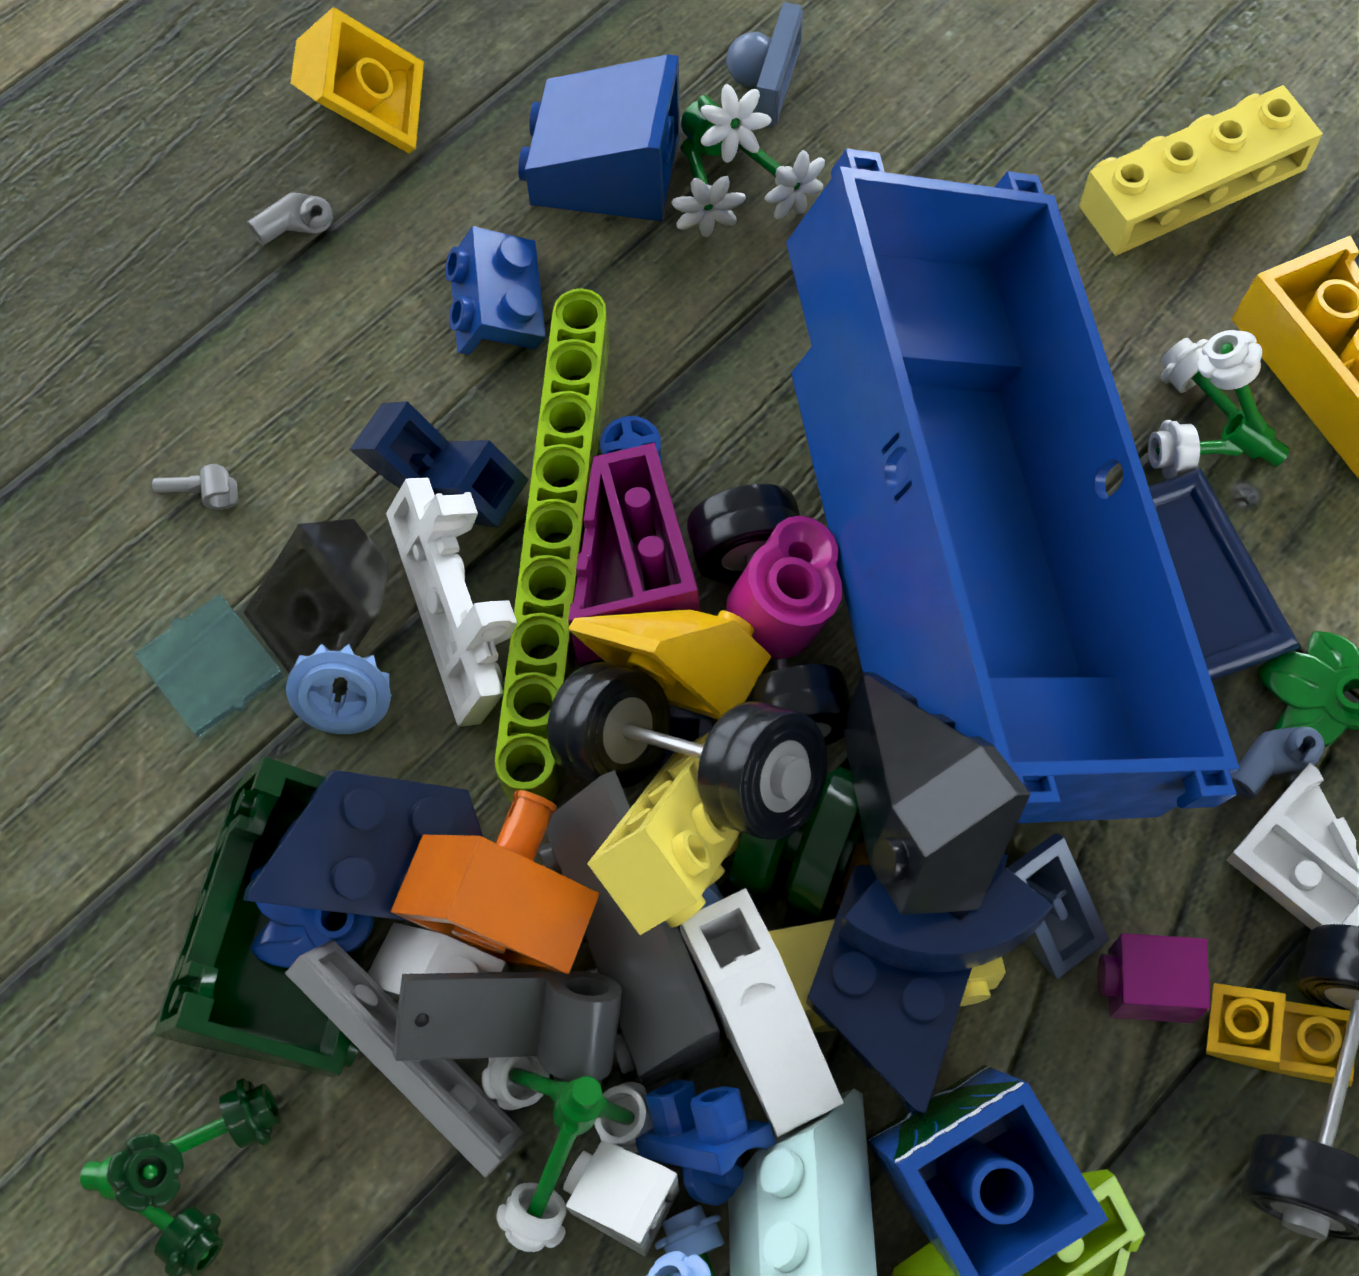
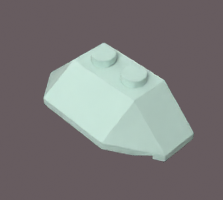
M856 1089L841 1093L840 1095L844 1102L842 1106L778 1138L774 1134L776 1144L767 1150L759 1149L743 1168V1182L737 1187L733 1196L728 1199L730 1276H877L863 1093Z

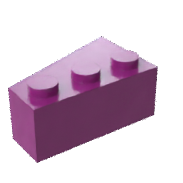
M655 443L593 457L584 515L585 533L582 552L578 553L576 566L578 578L574 604L571 603L569 626L574 618L687 609L701 612L697 585ZM571 632L578 664L602 659Z

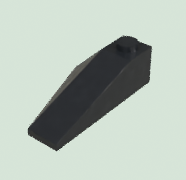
M862 672L842 728L869 864L877 880L882 883L901 915L978 910L1031 794L994 745L981 737H966L954 729L955 721L943 714H929L918 707L916 697L875 672Z

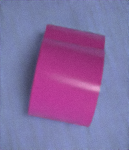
M804 516L786 518L776 526L765 545L757 549L727 597L726 611L741 617L754 628L755 632L752 638L771 655V658L779 660L795 657L807 649L834 615L842 600V581L836 568L838 546L834 535L825 525L813 518Z

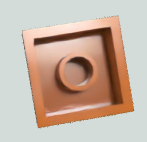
M515 790L512 804L496 843L482 836L423 834L390 912L431 931L459 940L499 958L509 965L569 974L600 893L534 862L552 814H555L557 806L548 799L534 793Z

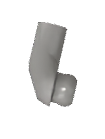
M289 193L247 221L246 224L255 239L264 246L285 231L320 233L331 225L333 212L330 204L324 198L302 193Z

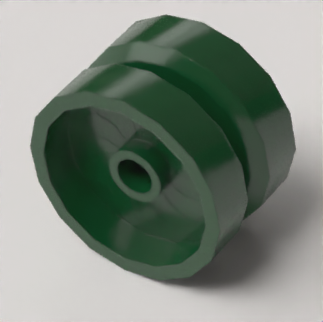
M838 767L828 774L816 808L808 820L793 834L782 839L766 840L742 832L734 857L729 884L740 889L746 888L748 892L762 897L775 887L786 861L792 862L784 893L787 907L820 919L837 879L842 880L862 829L851 770Z

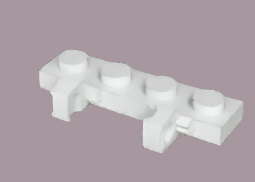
M429 478L405 479L386 515L457 726L478 725L484 721L503 696V677L499 665L495 662L498 660V652L495 645L511 637L517 621L509 600L472 604L464 581V564L461 557L456 554L460 549L456 537L472 529L478 514L471 493L465 492L463 495L444 496L442 493L434 495Z

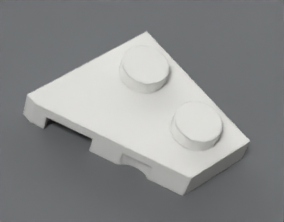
M1309 763L1226 861L1311 930L1327 924L1359 926V855L1356 849V839L1345 818L1337 819L1319 787L1324 779L1319 770Z

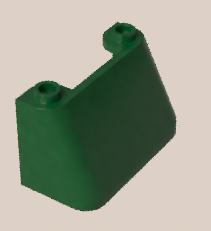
M264 756L239 781L228 805L161 1005L155 1028L156 1036L191 1046L329 1077L341 1075L343 1066L350 1067L353 1064L359 1049L285 974L288 969L261 961L251 952L250 948L255 938L271 919L262 914L256 902L243 900L245 889L250 884L251 874L254 870L268 862L280 845L278 843L283 835L309 804L310 797L325 778L324 776ZM332 911L328 917L329 929L331 931L340 930L346 924L347 913ZM366 942L357 950L348 953L359 966Z

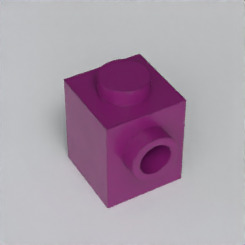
M1121 933L1108 949V954H1101L1098 962V992L1100 996L1109 997V1018L1194 1023L1210 1010L1207 938Z

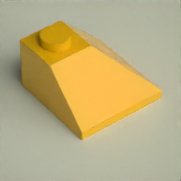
M332 7L296 40L291 84L316 102L410 154L416 149L424 61L337 8Z
M687 609L574 618L568 628L570 632L605 662L640 670L654 678L664 690L670 705L718 720L729 709L745 703L758 677L771 658V655L752 638L755 632L754 628L741 617L721 610L718 616Z

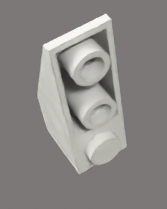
M745 888L699 910L694 916L680 925V933L695 971L777 1138L842 1106L844 1102L782 958L747 889Z

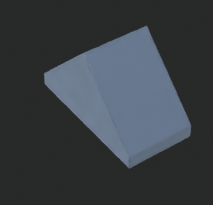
M1054 833L1008 867L1011 872L1053 905L1042 924L1024 941L1050 975L1059 979L1109 941L1063 836Z

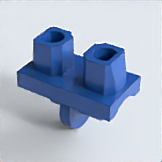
M679 1079L671 1081L646 1095L654 1128L635 1139L639 1156L648 1160L682 1167L684 1185L688 1194L696 1202L714 1206L725 1203L733 1196L737 1187L742 1184L744 1173L739 1156L751 1148L767 1150L776 1144L771 1123L747 1119L738 1088L722 1086L709 1089L697 1096L693 1081Z

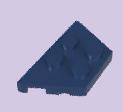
M331 770L310 797V802L297 820L293 821L278 843L280 845L256 879H252L247 886L243 900L407 920L390 911L423 834L483 837L469 791L461 788Z
M1003 854L989 887L1003 872L1008 858L1007 854ZM870 864L854 866L806 1003L829 1028L836 1029L849 1043L850 1050L869 1070L873 1068L903 1100L902 1104L911 1114L923 1118L972 968L951 972L906 970L870 958L839 938L838 934L843 917L877 879ZM969 910L952 911L950 913L961 921Z

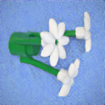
M728 84L724 85L721 93L723 108L712 101L707 95H701L698 101L693 102L685 110L681 120L682 132L687 138L682 142L680 149L688 158L694 179L691 181V191L694 197L682 196L672 200V205L675 209L686 212L677 221V228L686 230L699 223L701 235L709 237L714 230L715 220L726 226L735 225L737 218L730 209L737 208L746 200L745 194L741 192L727 193L730 184L728 176L720 177L712 186L708 184L700 157L702 154L722 155V159L729 163L733 160L739 148L775 177L777 187L767 193L765 201L770 204L778 203L774 211V218L777 220L784 218L792 208L798 214L805 212L807 207L805 194H817L823 189V183L816 179V177L823 170L825 160L817 158L810 163L808 153L802 150L798 154L793 168L791 166L784 167L759 148L757 138L751 130L768 126L772 119L767 114L753 112L760 97L757 89H751L738 102L734 89Z

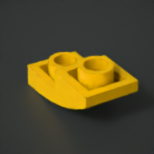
M1214 983L1206 1054L1270 1072L1333 1084L1351 1011L1286 1001L1285 993ZM1353 1064V1068H1352V1072H1351V1076H1350V1080H1349L1348 1087H1351V1086H1352V1083H1353L1354 1064Z

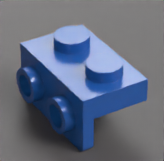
M472 226L459 246L453 247L450 250L445 266L446 279L452 285L453 303L450 309L449 323L451 329L456 331L457 352L470 355L482 339L536 350L546 338L536 242Z

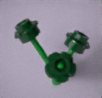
M241 1078L236 1081L235 1089L220 1095L221 1118L165 1144L160 1142V1138L156 1134L144 1133L136 1135L126 1142L125 1148L109 1156L104 1162L90 1161L84 1165L80 1174V1182L85 1190L99 1191L103 1198L117 1200L124 1208L143 1215L163 1232L155 1246L154 1254L166 1264L165 1273L168 1276H182L187 1272L192 1276H198L210 1266L223 1246V1239L218 1236L221 1219L217 1214L213 1213L206 1216L196 1207H190L174 1219L161 1208L168 1204L179 1191L180 1182L177 1180L178 1174L184 1168L181 1153L229 1132L234 1142L240 1148L256 1141L263 1146L269 1144L272 1126L280 1123V1113L275 1098L266 1084L263 1083L255 1087L252 1082Z

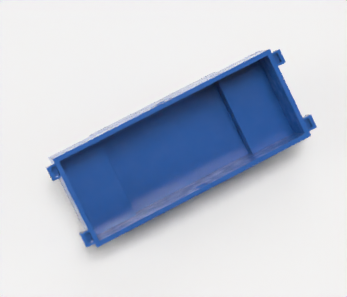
M846 148L831 170V180L794 230L786 244L812 345L791 372L828 529L834 535L838 546L837 567L863 672H875L916 697L918 707L929 714H943L955 721L954 729L966 737H981L994 745L1031 794L1018 823L1160 817L1177 806L1180 809L1217 807L1237 795L1231 774L1240 770L1055 196L1044 194L1038 175L1007 171L995 187L893 174L884 171L880 153ZM1117 463H1120L1123 469V480L1119 489L1109 497L1105 490L1106 476Z

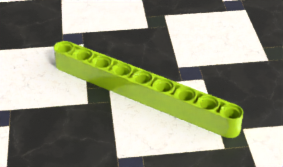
M583 288L572 289L563 293L556 300L552 312L514 607L517 624L510 638L495 754L496 772L502 790L511 804L515 790L528 791L552 801L557 795L560 786L562 768L554 760L548 743L547 725L549 712L545 716L534 720L525 719L520 716V713L526 706L532 703L540 702L551 707L559 688L573 672L575 648L571 632L568 630L570 605L571 603L574 604L578 578L576 566L578 553L582 552L585 533L584 515L593 457L597 456L610 346L605 302L594 291ZM578 326H589L585 329H575ZM571 376H584L580 380H567ZM574 426L580 428L573 433L558 432L565 427ZM559 479L575 481L567 487L551 486L553 482ZM561 532L569 535L567 539L559 543L544 541L546 536L552 533ZM554 587L564 591L553 600H541L535 597L546 588ZM548 644L557 648L555 653L546 659H535L528 656V653L538 645ZM533 762L544 767L541 775L530 782H520L512 778L513 772L525 763Z

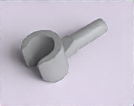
M218 464L204 466L200 470V475L154 478L152 481V488L155 493H201L203 505L210 509H229L238 503L237 481L229 477L228 471Z

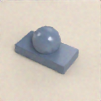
M783 2L772 39L759 31L744 33L735 38L728 48L726 65L729 74L736 83L747 88L756 87L759 91L760 97L756 106V112L767 114L772 119L768 127L774 128L775 124H778L802 46L804 17L802 5Z

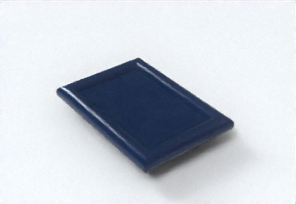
M1201 468L1148 486L1211 681L1299 649L1301 645Z

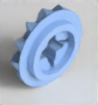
M321 644L314 654L310 656L299 655L286 683V695L293 711L310 726L333 734H355L372 728L386 715L392 696L389 688V673L381 672L377 668L374 655L365 658L353 654L349 644L341 651H330ZM343 677L348 681V689L346 694L342 695L340 703L334 702L335 693H333L332 684L335 678Z

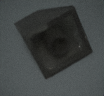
M355 519L298 524L243 613L288 673L293 669L299 655L310 656L314 654L321 644L330 651H341L349 644L354 653L380 614L389 562Z

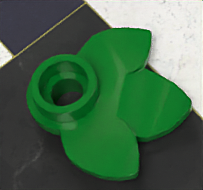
M1314 631L1309 639L1308 654L1291 652L1278 656L1262 664L1257 672L1263 685L1282 703L1288 705L1274 730L1299 728L1302 726L1311 727L1321 734L1324 740V747L1333 744L1347 729L1359 730V703L1350 702L1344 697L1346 691L1359 689V648L1341 635Z

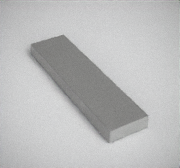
M331 940L300 955L285 972L308 998L485 1178L526 1138L525 1133L491 1098L487 1097L485 1092L452 1059L395 1060L393 1051L398 1004L335 941Z

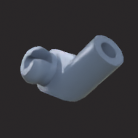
M1305 726L1271 730L1261 734L1238 763L1240 770L1231 774L1236 793L1246 799H1255L1272 775L1304 770L1309 763L1315 765L1325 749L1321 734L1317 730Z

